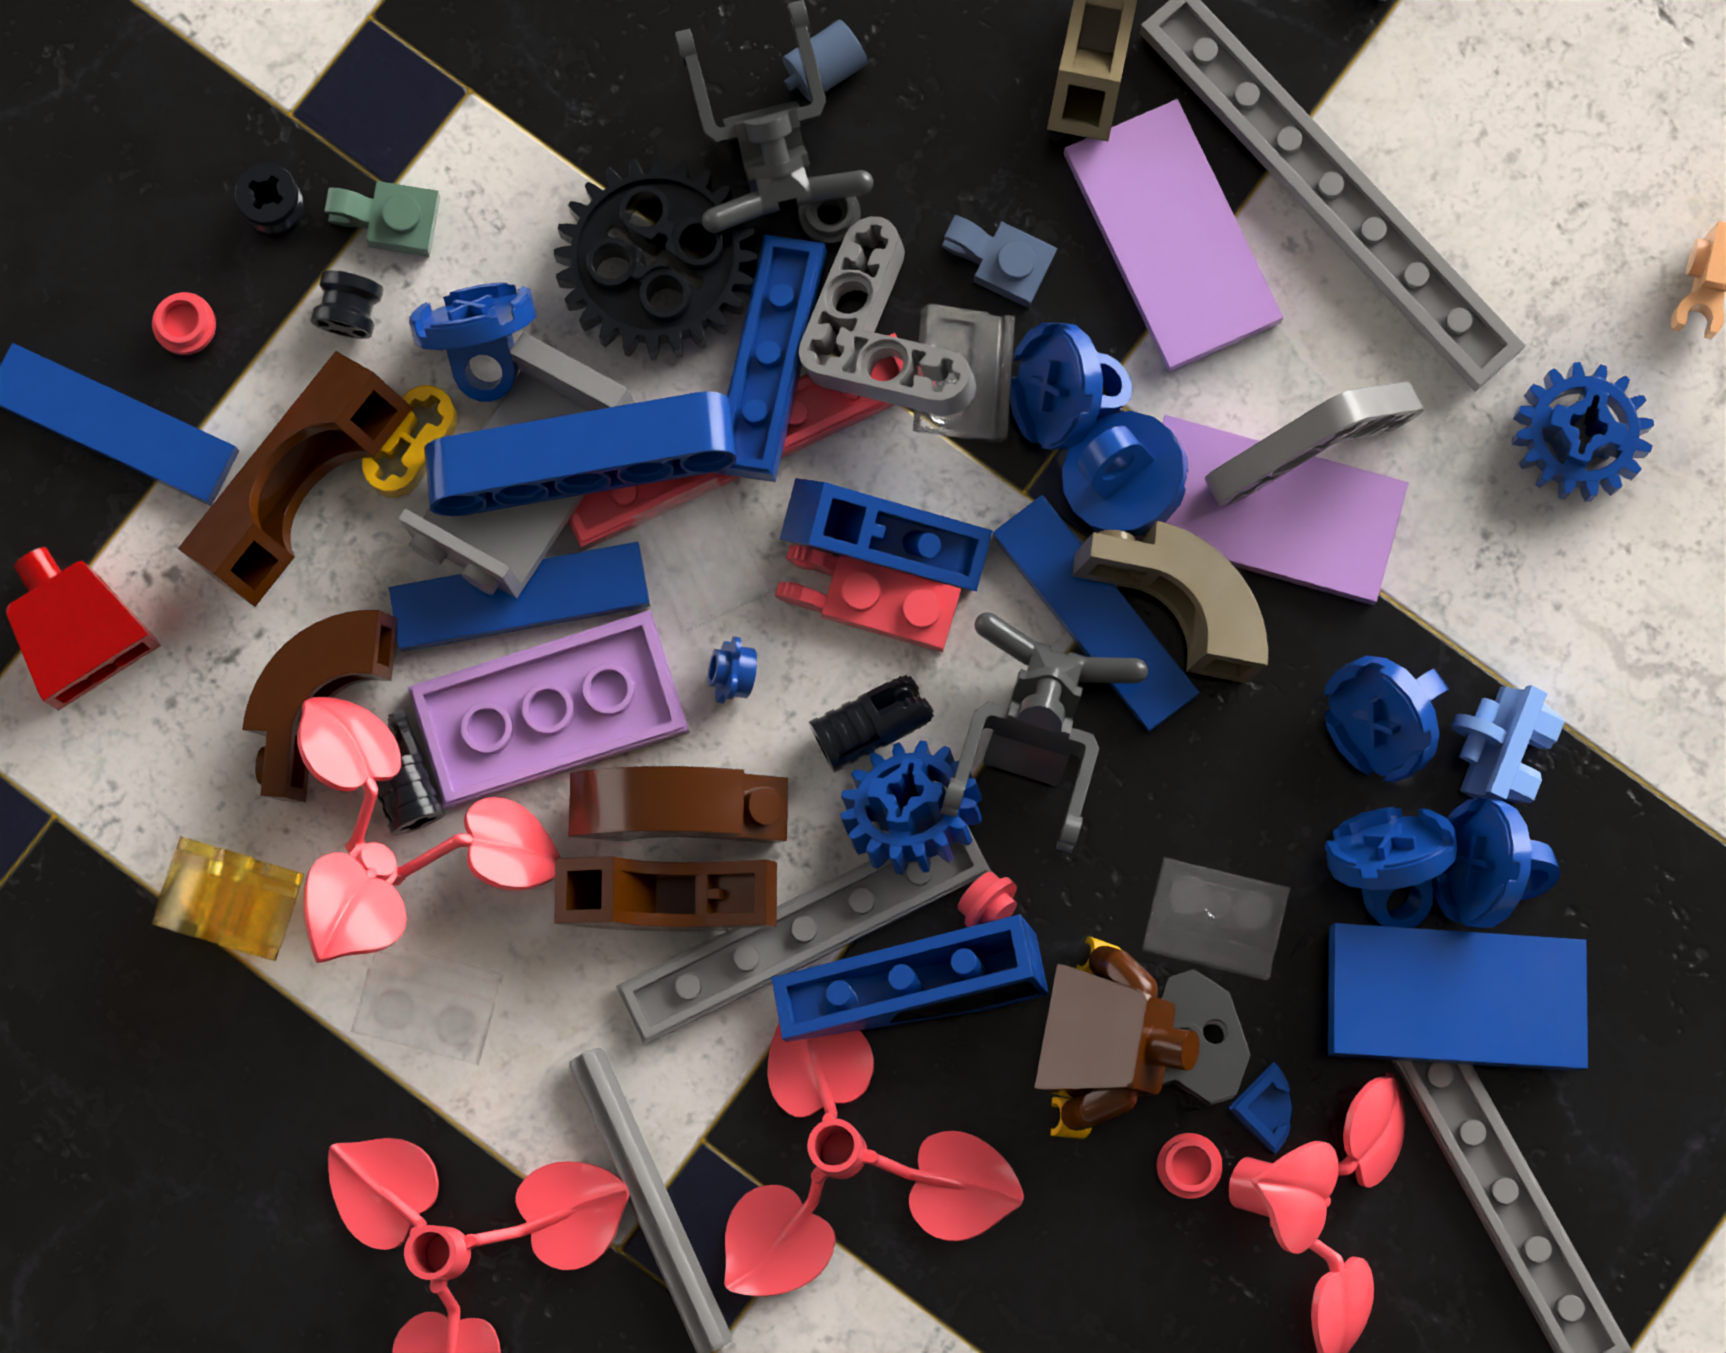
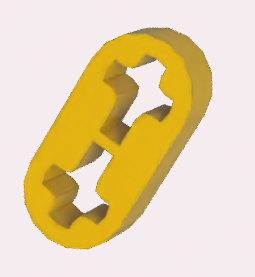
M420 385L410 389L402 399L413 409L374 458H362L364 476L369 485L378 494L388 498H400L413 491L426 474L425 445L434 439L454 434L457 427L458 414L450 397L440 388L432 385ZM434 403H438L437 412L442 422L437 427L427 423L415 439L411 437L419 424L418 419L413 413L418 406L429 409ZM404 445H407L409 448L401 459V463L407 470L405 475L399 478L391 474L385 481L381 480L383 471L379 467L378 461L383 456L393 460Z

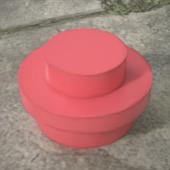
M181 292L168 296L157 306L152 318V329L157 341L167 351L177 355H191L201 351L211 342L216 330V318L212 308L203 298L193 293Z
M993 872L983 874L966 890L958 903V910L965 916L964 924L967 927H972L1010 917L1017 906V902L1013 899L1017 885L1010 878L1003 877L1000 879Z
M1183 1133L1176 1135L1163 1145L1158 1154V1177L1163 1186L1175 1196L1186 1199L1202 1197L1211 1192L1221 1178L1223 1166L1220 1152L1212 1141L1200 1134Z

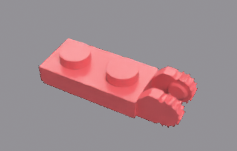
M794 544L789 546L786 556L787 561H790L799 568L817 571L833 577L827 595L795 582H779L775 593L776 598L792 605L822 613L823 619L934 651H944L961 594L960 588L841 555L837 558L826 552Z

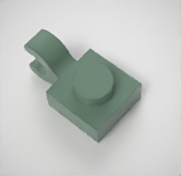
M381 181L376 182L374 199L346 189L329 188L324 212L329 214L328 222L331 224L368 229L366 242L370 248L430 257L440 195L437 190Z

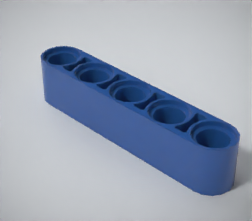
M710 391L689 393L434 439L424 447L430 511L441 516L452 517L716 472L732 466L737 458L729 398L725 394Z

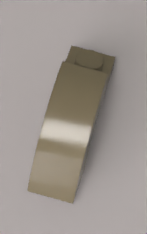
M1137 0L1073 1L1047 130L1109 141Z
M1156 521L1139 541H1135V537L1125 531L1103 530L1098 533L1093 532L1075 552L1072 577L1140 590L1155 597L1169 608L1178 620L1187 643L1186 672L1248 683L1268 665L1267 633L1261 611L1250 587L1232 563L1216 548L1200 537L1177 526Z

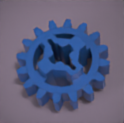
M1574 362L1568 369L1566 379L1555 368L1550 370L1543 378L1545 388L1533 383L1525 393L1524 397L1532 406H1520L1514 413L1513 419L1526 426V428L1517 431L1511 438L1512 445L1527 446L1529 450L1519 462L1521 469L1531 468L1536 465L1542 471L1535 483L1539 488L1547 485L1551 479L1559 483V499L1565 500L1574 488H1580L1584 502H1591L1598 494L1599 485L1610 496L1615 494L1622 487L1620 476L1632 480L1642 470L1633 458H1645L1652 450L1653 445L1639 438V436L1648 433L1654 426L1653 419L1638 418L1636 413L1647 401L1645 396L1639 395L1629 399L1625 395L1624 391L1630 381L1627 376L1618 379L1614 385L1606 381V365L1600 364L1591 377L1585 376L1581 362ZM1580 394L1576 403L1569 407L1557 404L1554 408L1549 406L1552 402L1563 396ZM1607 405L1614 411L1619 422H1616ZM1587 413L1584 424L1587 425L1585 432L1591 439L1578 452L1581 443L1578 440L1580 434L1579 429L1574 427V425ZM1545 441L1551 444L1559 460L1549 451ZM1610 456L1616 458L1614 462L1606 467L1585 471L1587 464L1595 457L1606 460Z
M920 740L915 747L914 753H905L903 746L899 742L893 744V757L884 760L882 756L875 752L870 755L873 769L869 773L854 769L851 776L857 789L842 791L841 798L846 811L840 815L855 852L858 855L867 853L872 867L878 869L890 859L896 874L903 875L908 863L917 861L919 868L925 873L930 871V858L939 855L948 863L954 860L950 848L954 842L970 845L972 838L967 825L981 823L982 816L977 803L982 801L976 779L972 777L970 771L956 818L940 813L946 795L944 786L948 788L951 776H955L959 761H954L951 749L947 746L939 749L933 756L926 741ZM872 822H878L880 830L876 828L872 824Z

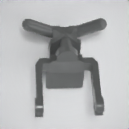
M804 0L788 3L787 8L812 103L808 106L800 107L798 101H791L728 117L723 120L724 127H718L715 124L691 29L675 32L683 67H687L703 133L716 145L738 141L750 193L705 211L702 216V224L710 233H719L760 216L780 211L778 202L795 198L797 206H802L813 202L866 195L873 188V178L870 173L864 170L811 177L809 157L803 144L800 124L819 119L826 103V97L809 35L811 34V27Z
M982 613L976 618L974 624L977 634L1019 662L1027 665L1028 668L1027 671L1023 669L1019 671L1008 708L986 702L975 710L955 776H951L940 813L956 818L982 730L985 728L993 730L983 760L986 765L1049 785L1057 786L1060 784L1070 754L1079 757L1080 764L1056 845V849L1072 854L1083 821L1081 812L1099 752V746L1094 734L1072 728V719L1083 689L1078 687L1077 683L1079 681L1138 684L1146 679L1148 667L1139 658L1085 657L1072 652L1066 655L1050 650L1051 646L1034 641L993 613Z

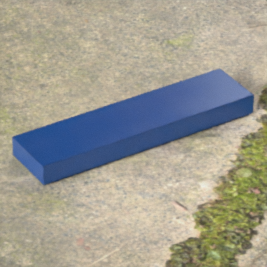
M764 235L754 277V285L751 290L727 394L737 458L732 466L714 473L776 482L802 368L799 357L800 342L816 306L828 253L825 243Z
M14 343L11 344L0 365L1 409L209 506H212L239 453L236 446Z
M1043 495L992 533V538L1087 657L1139 658L1146 663L1148 675L1143 682L1138 684H1108L1148 734L1198 696L1200 693L1115 585L1072 577L1074 555L1082 544Z
M638 541L545 558L541 561L517 599L499 588L496 589L493 595H489L470 584L461 574L389 587L393 616L398 618L396 635L401 652L651 607Z

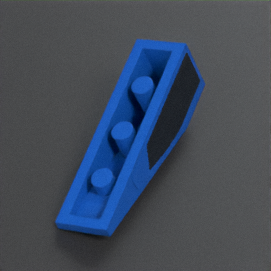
M1020 914L771 977L781 1035L785 1042L985 1011L1049 995L1037 935Z

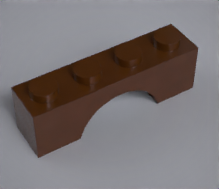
M335 351L178 547V550L219 583L256 607L295 558L290 541L291 528L296 512L309 491L320 479L336 467L359 458H374L413 408L373 371Z

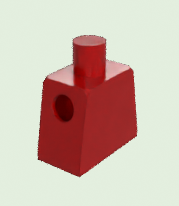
M41 547L25 554L14 564L15 571L29 592L10 603L6 607V614L38 694L45 703L56 710H61L161 646L149 629L84 561L75 562L61 571L46 547Z

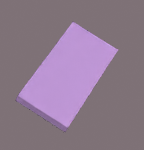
M1178 99L1111 127L1108 142L1086 138L1065 147L1064 156L1168 373L1282 323L1284 317Z
M1164 416L1162 423L1176 435L1188 458L1187 479L1184 485L1186 491L1182 503L1165 523L1182 528L1205 540L1224 555L1234 567L1372 606L1375 605L1409 482L1314 456L1255 493L1230 505L1219 507L1205 481V476L1259 441L1176 417ZM1143 535L1134 537L1135 539L1139 540Z
M651 610L408 687L443 806L446 810L690 733Z

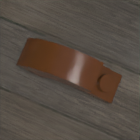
M357 610L330 616L300 631L287 641L271 658L257 679L249 697L242 730L266 736L265 746L259 749L255 764L256 780L261 785L260 796L280 801L306 803L309 770L302 760L297 744V731L302 715L301 705L304 700L312 697L333 698L343 689L356 683L371 680L392 681L398 618L380 610Z
M694 766L614 767L570 773L568 837L614 841L688 837L774 844L787 841V777L744 774V769Z
M616 856L556 858L554 924L636 931H728L729 928L777 927V862L767 859L659 862L633 860Z

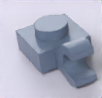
M957 215L954 216L942 244V248L950 253L980 265L974 276V283L1028 309L1058 249L1002 221L994 237H992L975 223Z

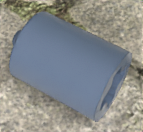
M840 19L810 38L824 93L868 64L861 44L850 28ZM797 47L782 57L784 66L790 77L784 80V84L789 91L797 87L804 97L811 102Z

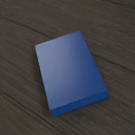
M1334 923L1329 926L1328 1056L1583 1071L1588 1069L1586 940Z

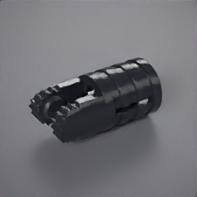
M899 676L891 682H886L858 696L852 702L848 701L842 704L836 710L832 709L826 712L820 718L816 717L808 721L814 737L834 773L843 769V766L859 761V758L865 755L868 756L874 753L875 750L892 744L932 721L931 718L934 717V710L925 698L920 697L919 687L911 676Z
M404 710L388 715L389 718L387 719L388 728L394 735L400 750L401 768L393 779L375 781L378 787L377 798L382 803L383 813L389 821V830L394 836L419 830L438 821L446 814L443 805L438 802L435 787H432L431 777L428 770L424 767L426 763Z

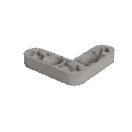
M872 216L861 219L853 224L844 236L800 342L799 357L803 367L811 380L823 388L938 415H952L961 412L969 406L976 392V382L968 362L961 354L940 347L874 333L903 264L905 250L895 226L889 220ZM878 240H883L885 249H874L869 260H867L863 249L874 248ZM867 267L872 277L865 273ZM861 290L868 294L867 302L857 312L847 314L836 310L838 301L847 292ZM831 326L839 330L838 336H836ZM835 344H837L842 355L840 357H830L826 365H822L818 358L819 355H830ZM897 357L903 360L902 370L893 379L877 381L871 378L873 367L881 359ZM919 365L925 377L918 376ZM949 373H953L957 383L945 384L942 391L937 392L932 380L943 382Z
M1408 381L1345 391L1317 405L1217 467L1205 476V481L1219 507L1230 505L1255 493L1336 443L1386 434L1419 416L1424 411V407L1411 383Z

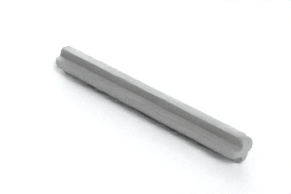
M601 1048L588 1050L570 1061V1070L618 1177L628 1186V1200L696 1352L711 1353L731 1342L732 1335L605 1051Z

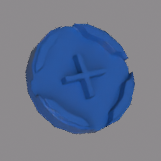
M508 283L481 284L449 292L450 295L443 297L445 306L432 311L430 303L427 304L426 302L420 305L409 317L414 344L423 349L446 350L453 378L458 388L467 397L479 402H492L502 398L511 390L519 371L510 354L511 349L515 345L512 334L528 326L536 318L531 290L525 286L517 289V294L515 285ZM478 355H487L494 358L502 369V377L493 382L478 379L470 368V359Z
M1041 323L1030 329L1016 348L1013 361H1020L1018 376H1010L1008 391L1012 415L1022 435L1031 443H1040L1043 446L1041 448L1050 450L1070 449L1082 443L1094 428L1096 420L1107 414L1118 412L1131 399L1133 391L1132 382L1126 369L1118 360L1108 354L1097 352L1090 337L1077 325ZM1103 385L1108 392V396L1102 394Z
M1134 411L1107 414L1096 420L1094 428L1082 443L1068 449L1062 466L1063 492L1073 512L1096 532L1120 530L1128 532L1133 536L1144 535L1156 521L1165 523L1181 505L1186 491L1184 485L1187 479L1188 458L1172 430L1155 417Z
M1366 655L1336 670L1325 685L1324 698L1329 695L1328 702L1330 710L1324 713L1327 730L1337 749L1353 767L1366 775L1375 772L1380 776H1386L1382 781L1393 783L1401 781L1424 769L1436 754L1439 728L1432 702L1447 692L1449 688L1435 669H1431L1415 679L1405 668L1387 658Z
M1472 798L1456 807L1448 816V820L1454 827L1458 848L1456 859L1445 872L1431 880L1434 897L1447 918L1468 927L1490 928L1507 919L1520 900L1535 898L1554 887L1560 879L1561 871L1551 847L1543 842L1530 840L1528 827L1516 808L1501 800Z
M1384 807L1360 813L1343 821L1333 830L1334 840L1326 841L1325 853L1328 869L1334 879L1350 887L1362 889L1363 901L1367 912L1382 926L1414 928L1428 916L1433 905L1431 879L1445 872L1456 859L1458 850L1456 834L1448 818L1424 808L1418 809L1419 817L1403 816L1402 808ZM1410 886V894L1407 901L1395 910H1387V901L1395 889Z

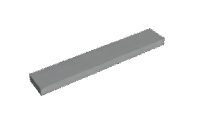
M970 829L969 832L972 838L970 845L954 842L950 846L954 860L949 863L939 855L931 857L929 872L923 873L917 861L909 862L903 875L896 874L890 859L878 869L872 867L871 862L868 861L777 906V927L732 928L617 985L620 996L644 1045L772 983L771 977L795 972L974 883L983 874L991 872Z
M1392 1060L1554 1353H1631L1632 1350L1473 1066L1468 1064Z

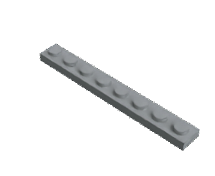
M1169 0L1141 24L1139 34L1475 392L1524 349L1526 345L1201 0Z

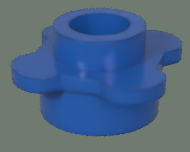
M733 636L731 642L724 641L721 650L714 649L708 668V685L716 688V703L724 704L726 699L732 700L734 697L747 699L752 692L757 670V653L754 648L742 647L740 637Z

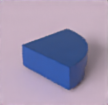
M1272 1062L1226 1109L1272 1155H1275L1289 1135L1293 1108L1288 1081L1275 1062Z

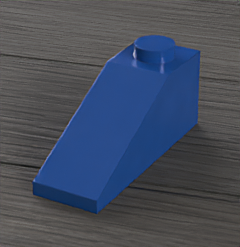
M795 478L779 539L977 592L993 530L827 482Z

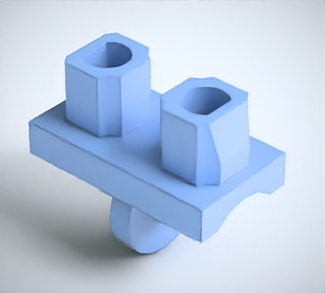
M1532 685L1526 686L1524 690L1504 686L1500 687L1495 701L1487 698L1481 699L1475 716L1455 714L1451 729L1466 738L1459 757L1470 762L1460 792L1472 798L1506 800L1514 803H1532L1535 800L1542 781L1541 772L1521 763L1528 744L1538 749H1550L1557 742L1565 722L1564 718L1544 704L1548 693Z

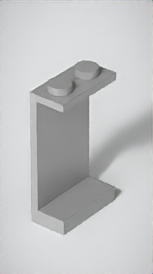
M523 332L510 351L520 373L515 379L511 390L503 397L482 430L633 404L635 402L628 388ZM585 495L455 517L435 514L429 508L422 518L405 508L398 519L412 537L409 546L416 553L441 566L446 558L462 567L461 576L470 584L489 595H493L496 589L499 588L517 599Z

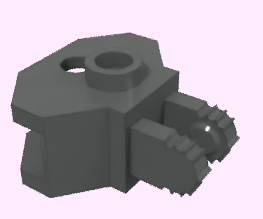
M1195 969L1169 977L1161 999L1172 1002L1175 1005L1176 1012L1173 1028L1195 1031L1199 1038L1200 1047L1197 1062L1191 1070L1186 1071L1165 1067L1162 1087L1174 1084L1207 1107L1233 1099L1237 1095L1251 1054L1230 992ZM1207 1025L1219 1027L1223 1032V1042L1218 1044L1208 1042L1203 1035V1028Z

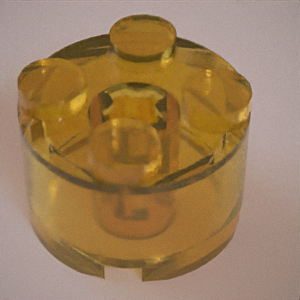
M180 836L155 908L156 912L152 924L276 961L305 874L267 863L266 866L265 862L255 860L253 857Z

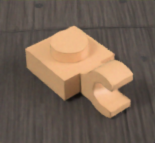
M1721 221L1715 224L1704 239L1696 238L1687 262L1686 274L1695 277L1691 294L1686 296L1672 313L1671 327L1674 331L1680 332L1686 325L1688 312L1698 311L1705 316L1707 326L1704 338L1712 339L1723 326L1725 317L1723 300L1726 291V222Z

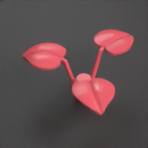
M312 697L304 700L301 705L302 715L297 731V744L305 766L318 781L330 788L349 792L357 790L362 786L364 790L363 802L352 837L345 844L349 855L333 852L322 856L310 868L305 880V924L311 950L317 963L349 955L375 953L393 945L402 935L406 927L407 917L403 900L392 885L399 886L409 875L457 848L468 847L467 864L470 871L484 883L499 889L528 890L543 886L555 878L556 858L561 857L544 827L525 807L514 801L498 797L484 798L475 802L467 810L464 816V825L468 834H456L403 866H397L396 857L387 846L377 842L366 844L364 841L378 795V787L375 781L391 780L398 774L401 768V754L394 735L377 716L352 702L330 697Z
M778 1024L769 1051L767 1070L769 1087L778 1105L790 1116L806 1118L824 1108L825 1115L822 1118V1122L812 1130L807 1144L809 1156L817 1167L811 1173L812 1182L808 1198L804 1204H802L799 1196L793 1190L781 1185L757 1187L746 1193L737 1202L730 1214L725 1232V1287L731 1292L741 1295L768 1297L797 1290L816 1279L827 1267L833 1255L836 1242L832 1226L823 1218L812 1214L819 1204L824 1182L828 1177L835 1179L850 1178L856 1175L863 1168L864 1164H870L904 1179L916 1181L909 1195L911 1214L926 1233L945 1241H964L979 1236L1018 1209L1024 1200L1021 1184L1012 1167L999 1152L980 1138L965 1132L943 1131L927 1137L922 1142L918 1153L919 1170L879 1155L873 1150H868L865 1140L860 1133L847 1121L837 1119L838 1112L835 1105L854 1102L867 1090L874 1072V1056L868 1040L859 1030L785 1042L782 1039L780 1024Z
M1386 1072V1076L1377 1077L1369 1081L1353 1099L1346 1115L1343 1132L1344 1148L1348 1156L1338 1163V1158L1332 1145L1322 1141H1313L1292 1150L1274 1163L1245 1157L1235 1166L1230 1178L1229 1199L1235 1208L1269 1217L1270 1227L1273 1229L1277 1242L1285 1251L1299 1254L1309 1248L1325 1259L1329 1266L1330 1272L1319 1279L1312 1300L1311 1321L1317 1353H1348L1363 1332L1372 1310L1374 1283L1367 1261L1363 1258L1352 1256L1344 1263L1340 1254L1317 1238L1323 1230L1327 1207L1331 1203L1329 1196L1334 1190L1338 1176L1350 1175L1355 1171L1358 1184L1371 1188L1388 1175L1397 1161L1404 1139L1405 1108L1399 1083L1393 1073Z
M382 1138L362 1142L336 1143L331 1145L328 1151V1172L331 1191L336 1207L347 1229L360 1242L375 1249L392 1250L402 1245L407 1239L404 1248V1259L408 1269L421 1279L431 1280V1292L437 1293L448 1312V1316L438 1312H424L411 1318L399 1330L393 1344L392 1353H501L498 1336L494 1327L489 1322L480 1318L460 1320V1306L447 1286L448 1280L457 1278L468 1267L471 1259V1249L531 1234L532 1249L543 1263L561 1270H578L596 1262L608 1250L616 1236L629 1199L628 1186L612 1172L602 1167L582 1162H555L533 1171L517 1189L516 1205L522 1217L527 1221L526 1223L478 1234L464 1235L453 1227L427 1225L426 1220L420 1216V1214L426 1212L435 1203L439 1190V1180L433 1161L419 1146L402 1139Z

